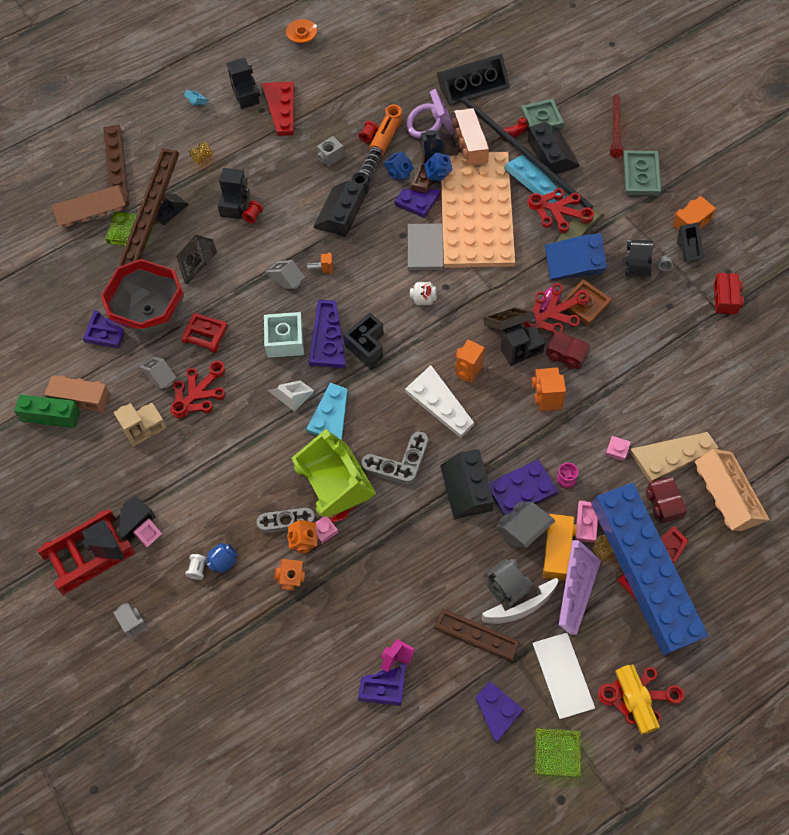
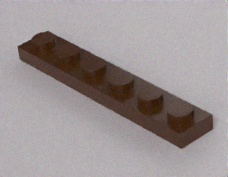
M120 124L103 127L109 188L120 184L126 203L129 205Z

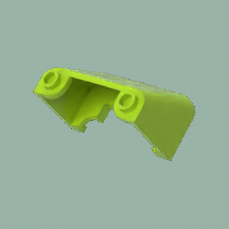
M327 428L291 458L295 464V471L300 476L303 474L308 478L319 500L316 502V511L322 517L326 516L329 518L368 501L376 495L374 488L348 445Z

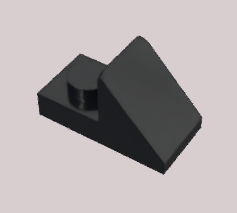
M165 193L155 220L164 226L182 211L188 203L176 194Z
M699 223L680 226L677 244H682L684 261L704 258Z

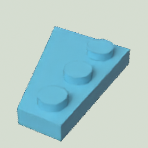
M333 383L329 384L306 428L307 433L318 436L327 428L342 440L348 394L347 388Z

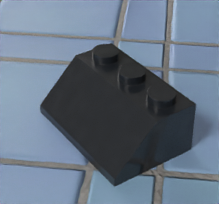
M546 122L529 127L528 142L537 158L555 174L579 167L580 164L558 128Z
M345 181L334 186L314 224V228L346 237L365 199L364 185Z
M479 449L460 452L440 465L454 519L493 511L494 500Z

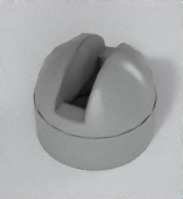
M667 255L661 256L658 260V268L661 271L672 269L673 261L671 257Z

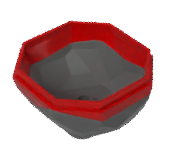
M143 259L118 267L101 294V300L109 320L140 332H156L175 320L184 298L183 289L173 269Z

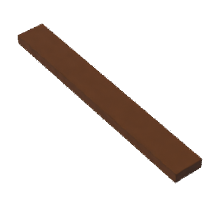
M162 148L118 267L141 259L178 160V151Z

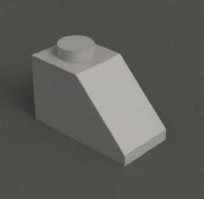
M293 260L277 261L265 272L285 289L297 288L301 285V280L305 278Z
M152 357L139 367L154 385L161 389L171 386L173 380L177 378L165 360L158 357Z

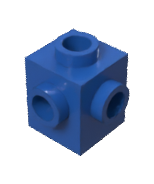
M404 152L393 154L383 164L388 170L389 176L394 180H405L414 169L411 160Z
M435 153L424 164L427 178L431 180L441 181L453 170L450 156L441 153Z

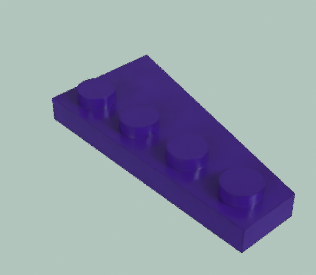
M318 300L309 366L346 368L336 301Z

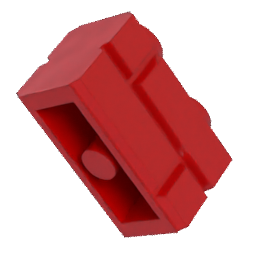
M718 273L714 280L716 313L737 314L740 307H743L744 297L740 295L743 289V282L739 280L738 274Z

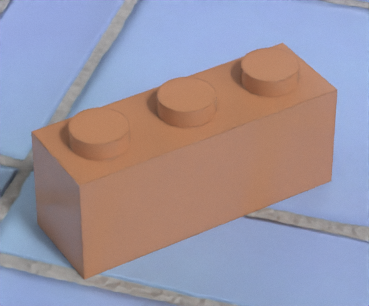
M52 375L44 395L46 398L75 401L79 409L103 413L110 392L106 384L99 381L89 382L81 378L71 379L63 375Z

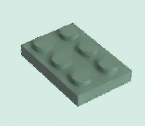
M624 150L625 195L660 196L661 182L658 151Z

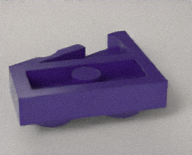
M400 664L398 668L388 672L382 670L377 674L361 677L358 701L401 706L406 664Z
M490 681L476 696L477 704L483 713L492 738L497 743L523 712V709Z

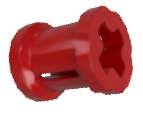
M372 121L365 122L363 131H360L358 135L362 142H372L373 135L378 130L377 124Z
M250 201L248 209L242 213V218L246 222L254 224L258 214L262 213L263 207L257 201Z

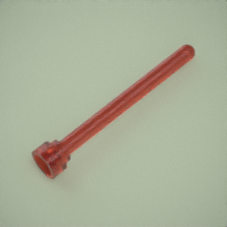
M615 94L613 96V144L610 146V156L619 158L623 155V146L620 143V96Z

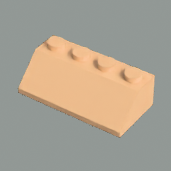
M712 449L695 461L698 467L697 471L704 478L706 488L716 500L715 505L723 513L725 524L732 531H743L770 520L732 452Z

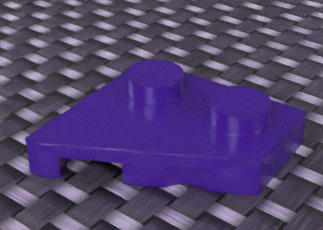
M402 189L394 204L425 218L439 198L440 190H428L427 193H422L410 189Z
M94 310L83 340L85 343L120 348L125 332L120 326L113 324L111 320L103 317L99 311Z

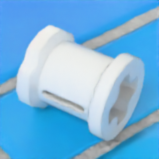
M191 554L189 557L191 560L190 566L185 576L195 580H202L204 577L202 574L204 565L208 559L203 555Z

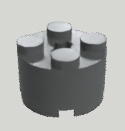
M512 558L510 560H501L483 575L484 579L487 577L489 580L486 585L499 602L504 600L507 603L505 605L507 608H510L527 595L532 586L531 580L526 575L523 576L519 571L518 563Z

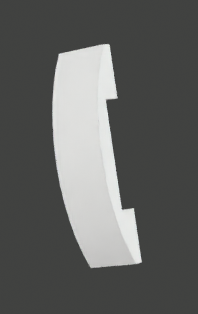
M555 578L538 586V596L507 611L500 604L483 612V623H507L530 615L550 599L557 588L558 579Z

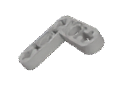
M415 432L411 436L402 463L373 454L365 455L361 461L363 471L367 474L404 485L412 484L416 480L428 446L427 435L423 432ZM422 439L418 450L416 449V441ZM415 454L419 459L416 462H411L408 460V457ZM373 461L374 465L367 467V463ZM388 465L394 468V471L389 474L383 471L384 467ZM410 472V476L404 478V474Z

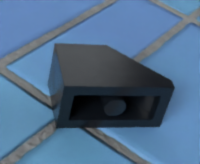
M136 495L132 499L127 500L120 509L119 536L123 542L128 540L130 543L136 537L132 532L145 520L150 519L152 521L155 518L152 509Z
M105 520L82 531L85 537L82 541L87 551L92 550L96 557L118 560L125 558Z

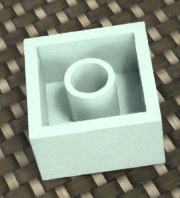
M301 312L264 315V346L267 358L304 355Z

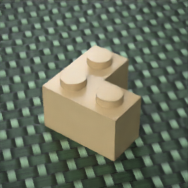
M130 403L113 412L133 447L167 428L153 403L142 406L138 411Z

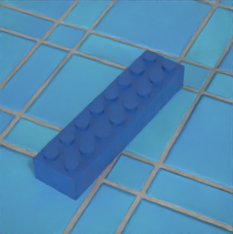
M634 483L596 496L591 505L662 655L665 656L708 637L704 625Z

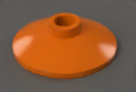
M298 19L287 26L286 35L292 42L306 43L316 37L317 27L310 20Z

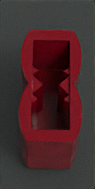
M556 331L546 349V356L554 362L565 363L571 369H580L589 353L590 344L583 340L572 338L563 332Z
M673 477L649 482L646 496L654 505L653 513L655 518H658L661 523L684 518L687 510Z

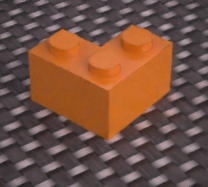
M558 368L536 369L535 376L531 378L532 388H536L534 402L535 405H538L539 412L562 410L566 394L563 374L559 375Z

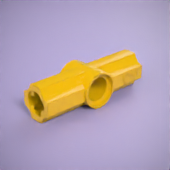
M627 665L616 670L615 673L624 692L625 705L629 712H632L641 735L659 729L660 726L651 707L650 694L646 687L642 686L634 665Z

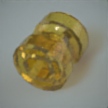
M204 141L199 143L198 147H193L189 150L192 159L197 164L202 163L205 158L213 156L211 148Z
M606 535L599 536L595 540L592 549L593 554L601 561L610 559L614 552Z

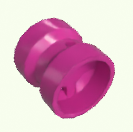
M564 463L559 467L557 475L559 486L568 489L575 485L578 476L576 465Z

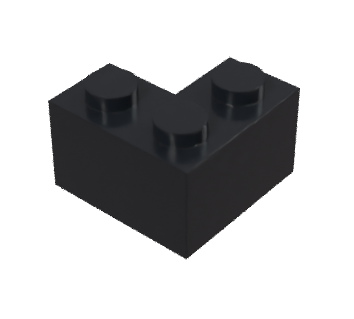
M245 58L226 63L231 87L240 108L244 109L260 104L258 97L261 94L258 86L255 87L256 83L253 75L251 76L253 73L251 63L248 64Z
M223 168L219 180L222 191L218 203L220 217L241 219L242 213L246 210V199H249L250 189L247 188V178H245L244 170Z
M369 313L343 334L344 346L369 369L383 358V347L377 342L384 335L383 323L372 313Z
M520 324L502 329L500 349L510 366L544 352L545 342L535 326L523 329Z

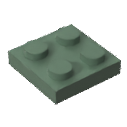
M553 99L521 107L522 114L527 119L528 127L543 122L556 128L564 126L563 119Z

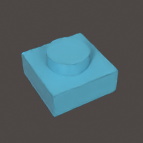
M186 90L184 94L189 99V102L195 106H198V104L206 105L208 100L197 91Z

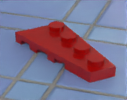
M294 81L261 83L277 136L294 135Z

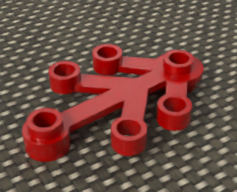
M556 188L553 192L543 196L539 193H534L527 200L528 207L536 210L542 219V227L550 228L552 226V218L547 216L544 210L547 209L551 211L559 225L558 230L561 233L569 231V223L564 220L561 214L579 218L584 224H589L594 218V211L591 208H583L581 211L564 207L569 204L578 205L581 196L578 193H572L569 197L563 199L564 191L561 188ZM552 199L559 200V201L554 202V203L548 202V201H550V200H552Z
M555 283L552 286V295L546 311L539 314L542 303L546 301V294L543 291L537 292L532 310L535 314L536 323L530 324L529 321L523 322L524 327L530 328L535 326L536 329L541 328L555 334L554 328L558 326L561 328L559 332H563V326L560 323L552 325L544 322L548 318L567 323L571 327L578 326L580 319L577 315L568 316L560 312L576 304L579 306L586 305L589 302V293L585 290H579L576 292L575 297L556 306L558 297L563 291V286L560 283ZM560 287L561 290L559 292L554 291V288ZM584 294L586 298L581 300L579 295ZM538 295H543V296H544V299H543V300H539V299L537 298V296H538ZM575 318L578 322L573 324L570 320Z
M214 361L210 364V373L197 386V370L195 368L187 369L186 376L188 378L189 395L184 400V383L176 381L173 384L175 401L170 407L172 416L183 418L189 412L195 411L210 413L213 410L210 401L206 400L198 404L191 403L197 399L215 397L216 400H223L225 398V391L221 387L215 390L204 391L216 377L219 378L224 375L225 367L221 361Z
M648 667L645 669L643 676L640 678L642 686H646L649 682L656 679L657 671L654 668ZM651 671L654 677H648L647 672ZM617 679L613 684L602 685L598 690L600 702L606 706L614 705L625 716V721L628 724H636L635 720H629L628 715L632 714V712H629L626 705L621 701L624 700V692L620 690L622 687L619 680ZM677 685L670 686L667 691H648L651 700H667L673 705L679 704L684 699V691ZM605 692H610L612 698H606ZM670 693H675L677 695V699H672L670 697ZM653 710L654 714L657 716V721L659 723L661 720V715L658 711Z

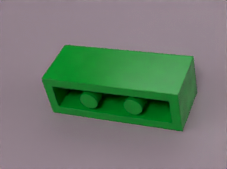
M20 394L14 409L21 422L76 428L80 415V410L75 401Z

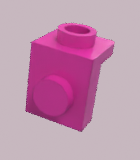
M396 639L390 648L386 647L383 651L381 669L388 672L397 660L408 666L415 649Z

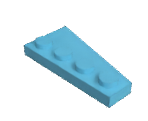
M524 155L506 163L504 167L507 172L533 193H539L543 196L557 188L547 175ZM552 199V200H550V201H548V202L554 203V202H557V201H559V200Z

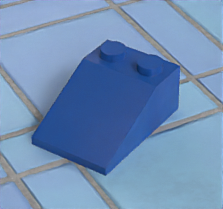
M602 233L583 235L545 245L550 280L603 274L607 269Z

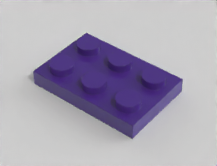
M539 460L533 461L489 482L492 497L503 516L514 511V506L521 501L538 504L558 494L557 488Z

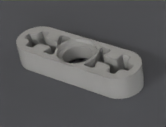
M310 508L263 513L257 518V526L262 533L288 531V526L295 522V515H297L298 521L304 520L302 518H304L305 514H308V521L314 523L315 516ZM285 516H289L292 519L288 525H283L280 522ZM274 518H276L278 526H275ZM264 520L269 521L267 527H264L263 525Z

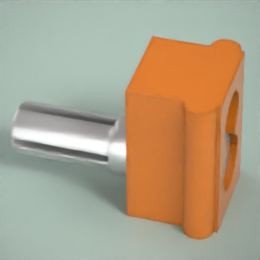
M330 252L328 254H321V262L308 263L307 269H322V273L333 274L332 254Z

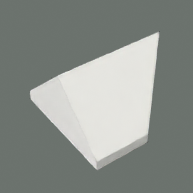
M301 380L281 384L276 389L267 390L294 412L314 392Z

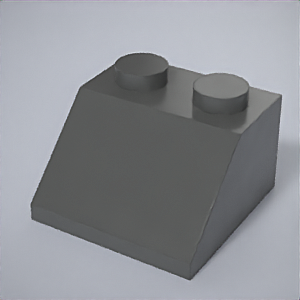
M521 501L514 506V511L504 515L499 520L500 523L495 528L509 546L527 548L555 520L533 502Z

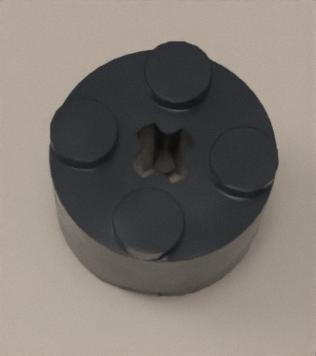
M627 240V250L629 251L626 254L625 276L651 277L653 241Z

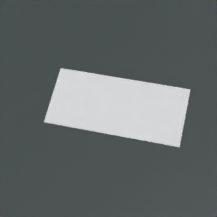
M568 633L534 642L533 646L559 719L595 709Z

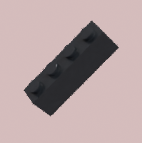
M502 54L437 72L440 89L449 105L461 102L464 97L470 99L510 87Z

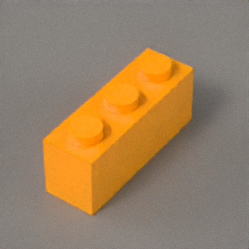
M549 514L555 522L547 529L542 578H557L558 580L566 581L572 536L576 537L577 524H573L574 517Z

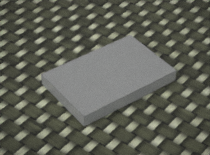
M443 223L408 224V271L443 270Z

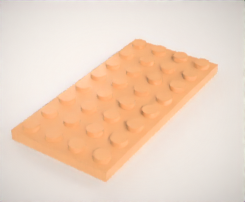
M489 152L488 163L468 165L462 153L450 156L453 170L446 178L441 180L444 268L515 267L510 175L504 169L506 163L509 162L508 152Z

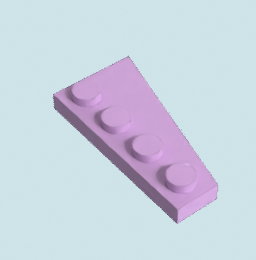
M572 540L559 626L571 635H577L601 563V560L579 540Z

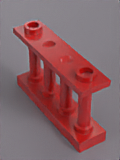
M110 509L99 512L94 518L55 540L44 543L41 548L37 549V552L44 560L47 558L51 560L59 576V579L54 584L62 595L136 554L128 540L124 542L120 540L111 524L116 518ZM105 520L125 558L118 560L95 557V559L85 563L75 542L84 538L82 531ZM67 547L78 566L76 570L70 573L65 571L56 554Z

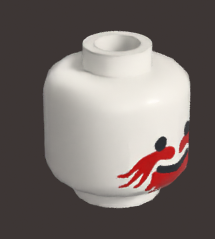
M416 282L414 288L410 289V299H414L416 305H432L437 299V288L431 282Z

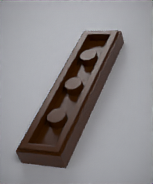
M443 608L434 626V629L510 662L513 661L520 644L519 640Z

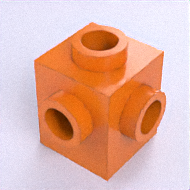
M298 520L289 525L287 536L289 549L297 550L298 553H308L310 549L316 547L318 541L316 523Z
M281 559L279 561V568L276 567L274 573V580H277V585H282V589L294 590V587L300 586V582L303 583L305 577V570H302L303 561ZM288 572L291 573V575H292L291 578H289V577L287 576V573H288Z

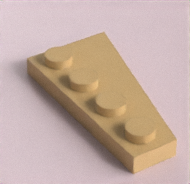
M705 432L630 449V454L649 482H653L695 462L712 449H718V446L709 433Z

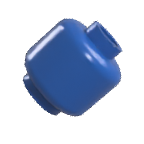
M219 543L207 553L209 560L207 565L213 572L217 570L220 573H225L236 564L238 554L229 543Z

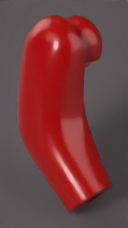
M519 118L518 124L504 128V130L515 138L528 128L527 119Z

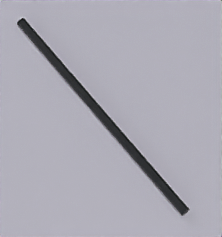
M464 97L462 99V103L469 109L474 108L476 115L565 192L569 195L578 193L468 98ZM581 196L579 204L584 208L593 209L594 206Z

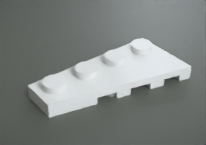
M431 365L405 388L406 394L460 438L474 426L473 420Z

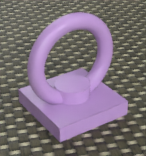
M436 89L430 91L434 104L420 105L408 116L406 122L407 131L415 138L420 139L422 132H418L413 128V121L418 114L426 110H432L436 120L435 125L429 130L437 131L444 124L450 135L455 133L447 107Z

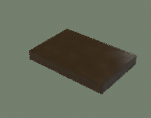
M514 307L484 317L483 321L484 325L502 330L535 319V314L532 311Z

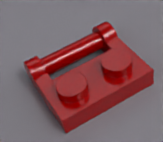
M194 312L182 334L181 342L185 344L192 343L216 353L228 328L227 322ZM192 333H196L212 338L213 340L212 342L191 335Z

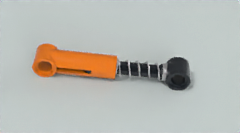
M393 104L386 108L385 117L369 146V155L366 156L364 165L361 166L359 172L352 175V182L364 185L365 195L369 192L372 171H375L374 167L377 166V161L380 160L379 157L384 156L397 128L402 125V109L398 105Z

